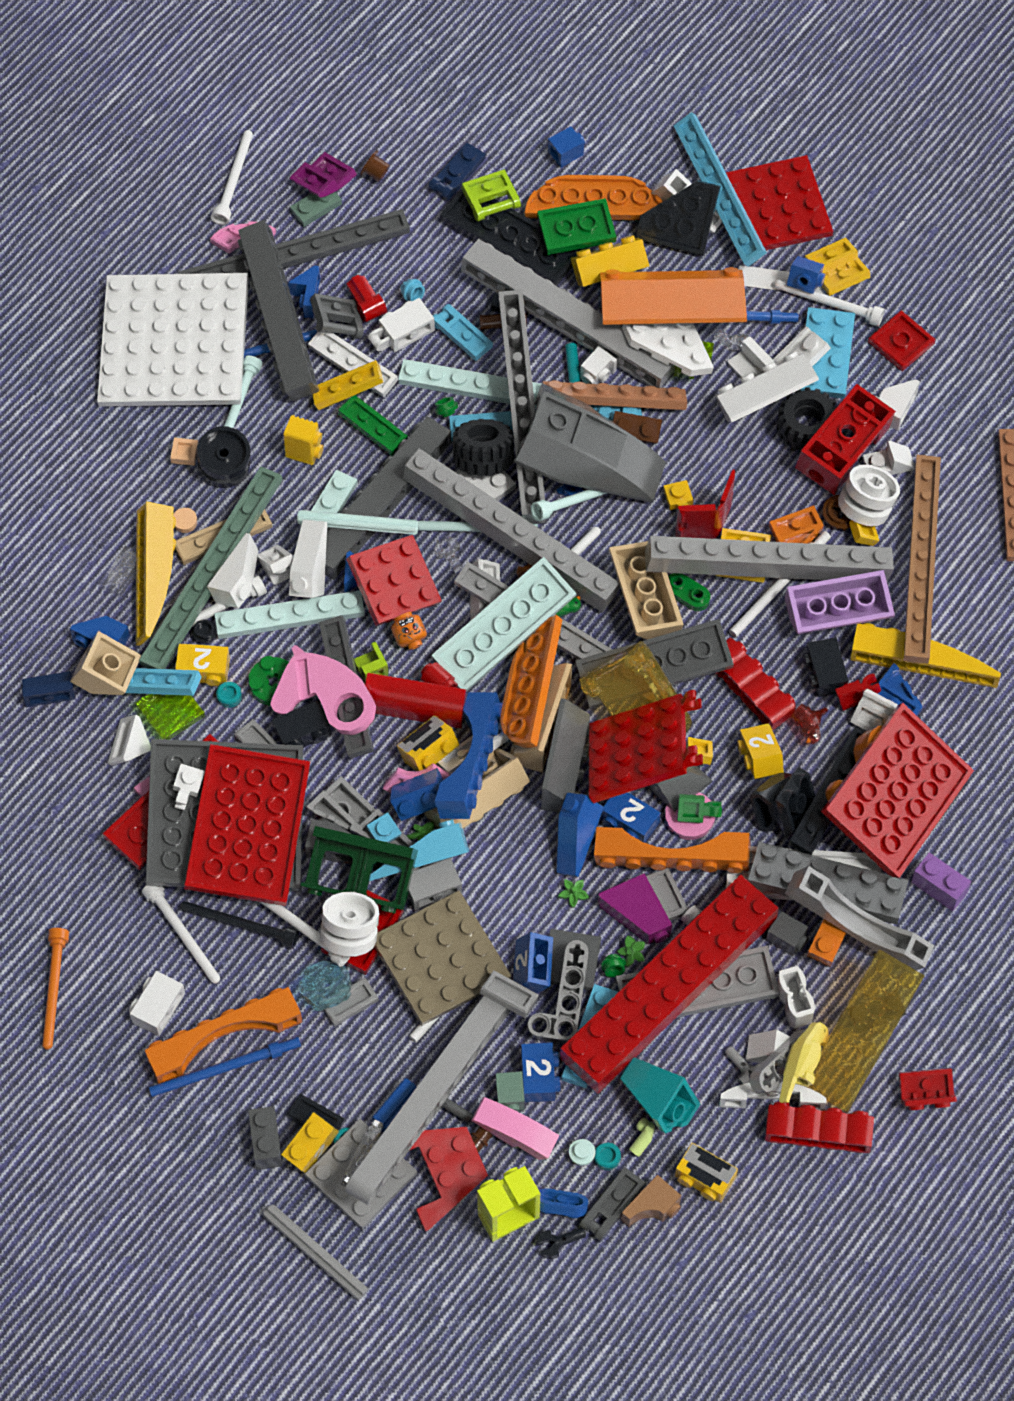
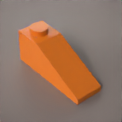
M823 919L807 957L831 967L846 932Z

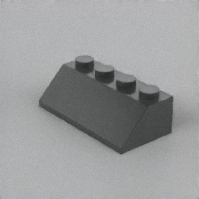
M562 698L560 700L542 786L541 810L558 813L561 811L567 793L580 794L579 791H576L577 784L583 783L585 769H581L582 761L587 762L589 747L585 745L587 738L589 739L590 714Z

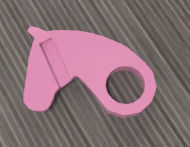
M294 645L291 648L294 656L285 668L271 700L273 711L280 715L287 714L293 711L299 702L317 695L332 728L344 735H356L366 730L375 718L376 705L361 678L347 666L334 659L314 653H305L301 648ZM352 697L363 700L364 709L359 718L352 722H343L338 719L337 710L344 700Z

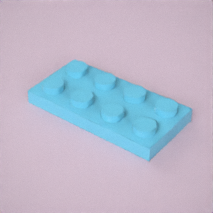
M808 307L806 326L831 347L812 366L819 380L805 386L810 387L811 391H815V388L820 389L821 394L826 392L829 394V397L845 398L855 313Z

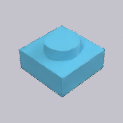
M388 812L366 825V829L375 840L390 843L402 834Z

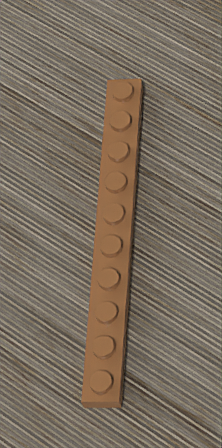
M916 455L903 661L928 664L931 644L941 457Z

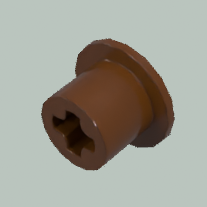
M376 150L364 165L360 175L363 176L366 173L377 182H380L389 170L390 165L377 156L379 151Z

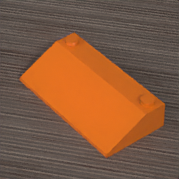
M728 267L724 270L652 272H620L619 270L610 269L606 272H600V301L603 325L747 322L743 271L737 268Z

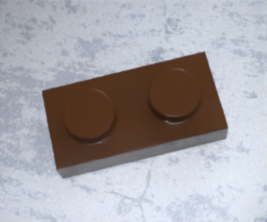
M614 411L612 422L641 441L658 443L662 419Z

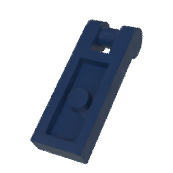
M467 142L437 177L432 178L428 188L434 192H440L441 196L447 200L451 199L460 189L462 183L466 182L486 159V153Z

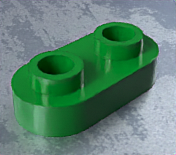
M672 573L668 576L676 601L693 611H703L709 606L710 592L706 587L683 573ZM678 581V582H681L682 584H681V585H675L674 582ZM700 594L702 597L696 598L694 595Z

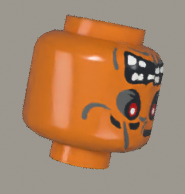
M407 612L393 619L395 623L392 624L391 631L399 647H408L409 650H413L423 645L422 640L426 638L427 631L419 615H412V612Z

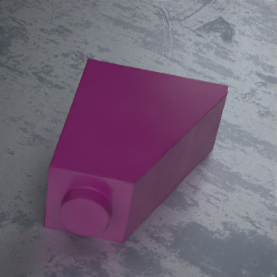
M645 873L598 894L599 907L648 945L653 942L661 943L671 935L672 923Z

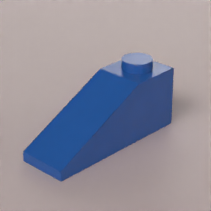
M567 793L559 813L557 873L560 875L579 877L604 807L597 802L593 803L587 795Z

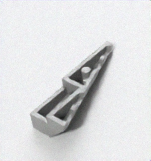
M342 776L306 806L309 811L337 823L362 837L371 839L373 838L366 829V825L384 815L378 808L375 809ZM402 831L400 837L390 842L405 847H410L414 844Z

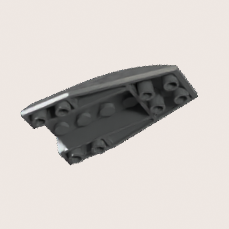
M542 383L534 403L537 407L527 435L520 443L514 462L559 483L652 503L666 462L646 444L588 404Z

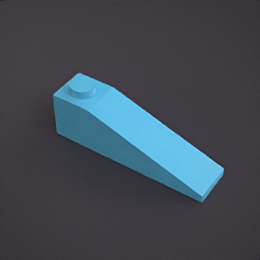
M452 819L439 823V829L433 830L410 846V848L418 850L414 868L469 852L461 822L455 824ZM385 864L371 874L370 881L402 872L400 867Z

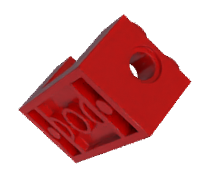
M856 384L801 450L795 468L835 495L846 482L853 465L870 444L876 445L888 431L896 411ZM850 429L853 431L854 436L845 437L842 434V430Z

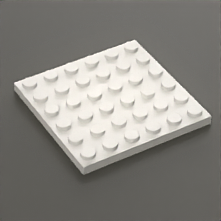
M248 273L107 275L98 405L241 404Z

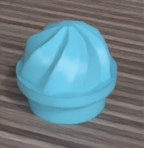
M408 279L400 287L401 294L406 301L422 299L425 293V288L418 279Z

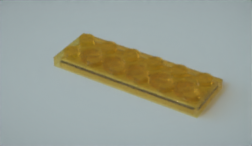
M878 949L821 1049L819 1063L813 1071L815 1077L814 1084L804 1087L820 1093L826 1097L827 1102L848 1113L925 975Z

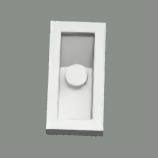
M892 441L887 442L886 450L862 456L863 465L879 467L891 475L915 470L909 447Z
M277 544L258 554V561L274 585L290 578L293 562L291 553Z

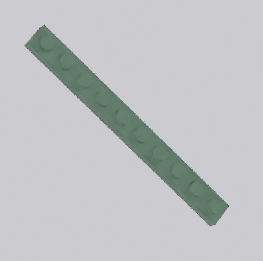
M260 466L139 659L140 665L149 669H166L176 653L178 645L182 643L211 596L207 588L208 584L243 536L251 532L283 480L282 475Z

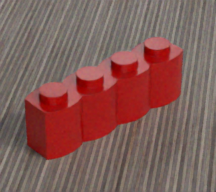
M730 637L726 642L734 668L723 670L716 674L741 698L743 703L756 714L763 724L769 723L773 731L795 714V700L789 693L785 694L779 689V684L773 676H768L762 671L763 667L756 658L752 659L746 654L747 650L740 641L736 642Z
M779 1101L768 1106L765 1141L830 1150H845L855 1153H870L874 1117L869 1116L865 1111H854L853 1114H847L838 1108H827L826 1111L817 1110L812 1105H801L795 1108L791 1107L789 1103H781Z

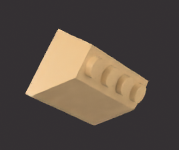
M648 541L609 547V553L635 634L648 640L682 630L684 624L667 573L646 572L645 548Z
M572 664L553 665L537 747L523 748L514 743L512 744L510 754L518 757L524 768L543 773L551 748L561 698L567 700L571 688Z
M500 748L495 749L489 754L487 759L488 768L486 772H483L482 788L478 790L476 796V808L472 809L470 819H453L455 824L461 822L462 828H465L470 823L479 821L486 812L492 808L499 807L506 798L524 789V786L530 780L518 757ZM437 807L424 812L430 822H433L436 829L440 828L439 823L452 820L440 819Z

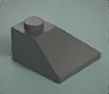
M691 766L687 768V774L646 787L675 812L678 810L679 794L696 795L710 785L712 780L697 766Z

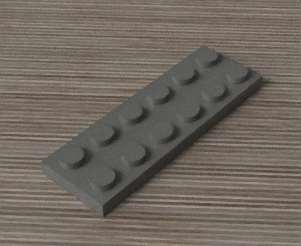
M720 619L575 660L589 709L734 668Z
M763 842L758 843L748 881L757 889L787 896L785 892L794 872L810 866L829 878L844 897L863 911L884 922L898 924L908 884L907 879L892 877L876 871Z

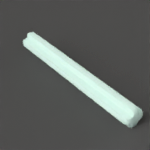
M299 510L297 514V522L300 525L306 519L326 521L327 527L413 535L418 533L419 528L417 520Z

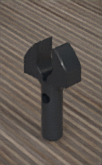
M579 1228L560 1236L551 1234L550 1229L542 1232L536 1241V1246L548 1242L552 1244V1247L540 1251V1256L547 1259L559 1257L558 1251L561 1246L585 1238L586 1231L583 1228Z

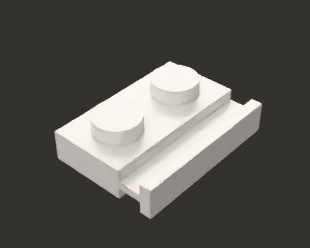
M806 326L773 360L779 365L785 362L783 357L796 351L798 355L804 353L811 366H813L831 347Z
M866 689L850 722L866 731L882 726L898 704Z

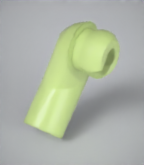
M642 1118L636 1125L641 1134L629 1148L638 1157L651 1143L655 1130L654 1123L652 1121L649 1122L647 1118Z

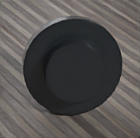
M206 619L198 621L192 629L193 638L202 644L212 642L217 636L215 624Z

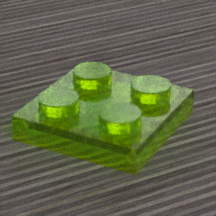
M148 694L135 702L136 708L160 739L170 740L205 717V712L192 696Z

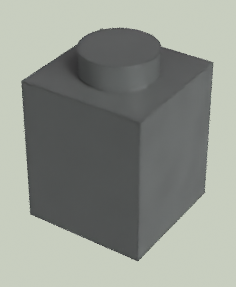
M781 911L768 930L766 941L793 956L797 949L801 951L805 947L809 939L806 936L808 927Z

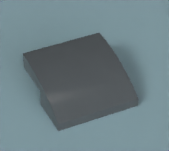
M551 929L549 935L553 937L551 984L560 985L566 946L574 940H580L587 945L589 956L584 989L592 991L601 937ZM575 949V952L572 953L574 956L573 966L578 967L579 955L584 954H581L580 949ZM575 973L569 974L566 977V982L570 985H576L581 980Z

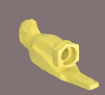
M812 1022L805 1032L792 1044L783 1072L784 1078L779 1098L781 1103L789 1102L795 1084L801 1086L814 1084L815 1077L813 1071L820 1060L821 1046L826 1045L829 1036L828 1028L825 1024Z

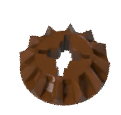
M840 494L830 497L825 502L822 516H824L826 524L833 526L834 530L840 528L845 531L847 528H850L849 522L851 519L846 515H843L840 519L838 518V512L841 511L838 505Z

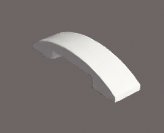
M783 1081L773 1091L767 1093L754 1092L750 1083L735 1086L721 1093L719 1107L746 1108L747 1098L779 1100ZM795 1084L790 1100H798V1107L801 1105H812L817 1110L825 1111L826 1097L812 1089Z

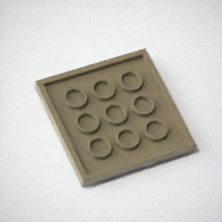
M460 890L377 933V942L374 948L421 1026L482 995L480 994L481 988L493 970L511 979L510 972Z

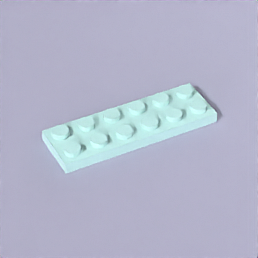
M543 557L433 653L432 656L444 669L455 677L454 681L458 683V686L461 689H466L467 692L577 594L546 558Z

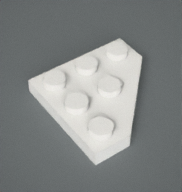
M694 323L623 324L622 330L631 347L637 350L642 348L652 353V358L666 365L674 364L682 369V373L688 376L712 374L714 367Z

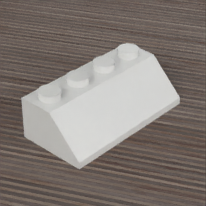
M795 351L783 357L785 362L777 366L775 362L770 363L762 368V373L756 376L750 373L740 378L742 383L734 387L730 383L718 389L720 394L715 395L727 422H734L818 381L819 378L805 354L798 355Z

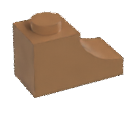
M657 1175L622 1212L621 1221L628 1227L644 1218H657L664 1222L667 1217L673 1218L681 1209L679 1205L681 1195Z

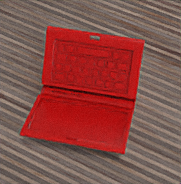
M734 469L731 471L717 510L715 504L678 506L675 537L714 539L721 534L732 505L735 481Z

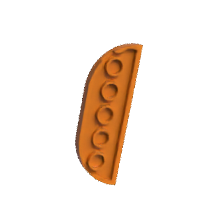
M563 175L545 181V185L537 191H533L526 204L525 217L538 219L537 211L606 198L612 220H640L642 214L662 203V200L656 194L654 196L651 193L652 190L646 186V183L636 178L617 175Z
M557 615L549 617L527 639L526 643L523 642L518 647L511 663L500 722L503 733L514 744L523 748L537 747L562 625V619Z

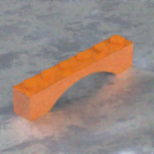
M596 827L594 857L596 865H600L603 868L625 866L629 869L651 867L654 870L676 868L679 871L702 869L705 872L727 870L730 873H741L742 871H749L751 841L749 833L723 832L700 845L671 849L644 843L631 836L623 828Z
M289 987L284 989L277 988L262 999L255 998L249 1000L239 1009L226 1010L216 1019L201 1021L191 1030H181L168 1040L153 1042L145 1049L146 1058L159 1084L182 1076L194 1057L216 1039L236 1031L250 1029L280 1033L302 1023L301 1012Z

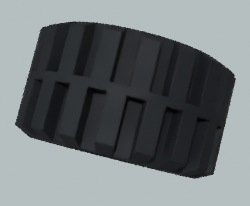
M805 387V391L799 389L795 391V394L787 395L786 399L782 400L781 407H779L777 421L778 436L780 439H783V444L786 447L791 445V450L793 451L797 449L802 450L837 408L835 400L833 398L829 399V394L826 392L821 394L820 389L815 388V391H811L810 387ZM801 416H811L820 423L814 426H806L799 423L796 419Z
M493 419L470 420L460 424L455 429V432H453V462L457 468H460V471L467 472L469 475L492 476L493 474L502 473V471L509 469V466L513 464L514 435L512 429L508 425L503 424V422L494 421Z

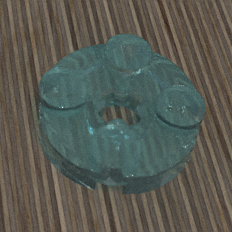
M321 961L309 966L304 971V977L299 981V989L303 1000L316 1011H322L325 1008L339 1005L351 996L352 982L348 970L343 965L340 967L331 964V961ZM323 982L331 984L328 987L322 988Z

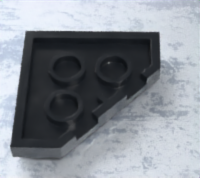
M697 180L642 214L636 238L704 255L721 186Z

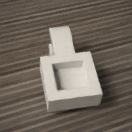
M184 764L180 765L173 785V790L179 792L175 808L185 811L189 796H198L205 771Z

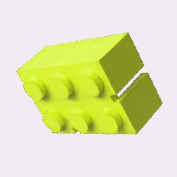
M525 1166L520 1169L517 1167L511 1168L504 1173V1177L500 1181L499 1179L496 1181L493 1179L488 1180L477 1190L478 1216L492 1242L540 1218V1192Z

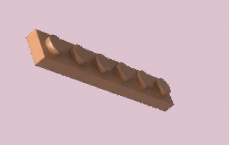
M557 380L543 381V384L588 405L686 410L687 408L686 391L677 387L657 388L655 386L638 387L628 384L620 386L608 385L606 383L585 384L583 382L567 383Z
M999 429L998 444L1006 561H1014V429Z

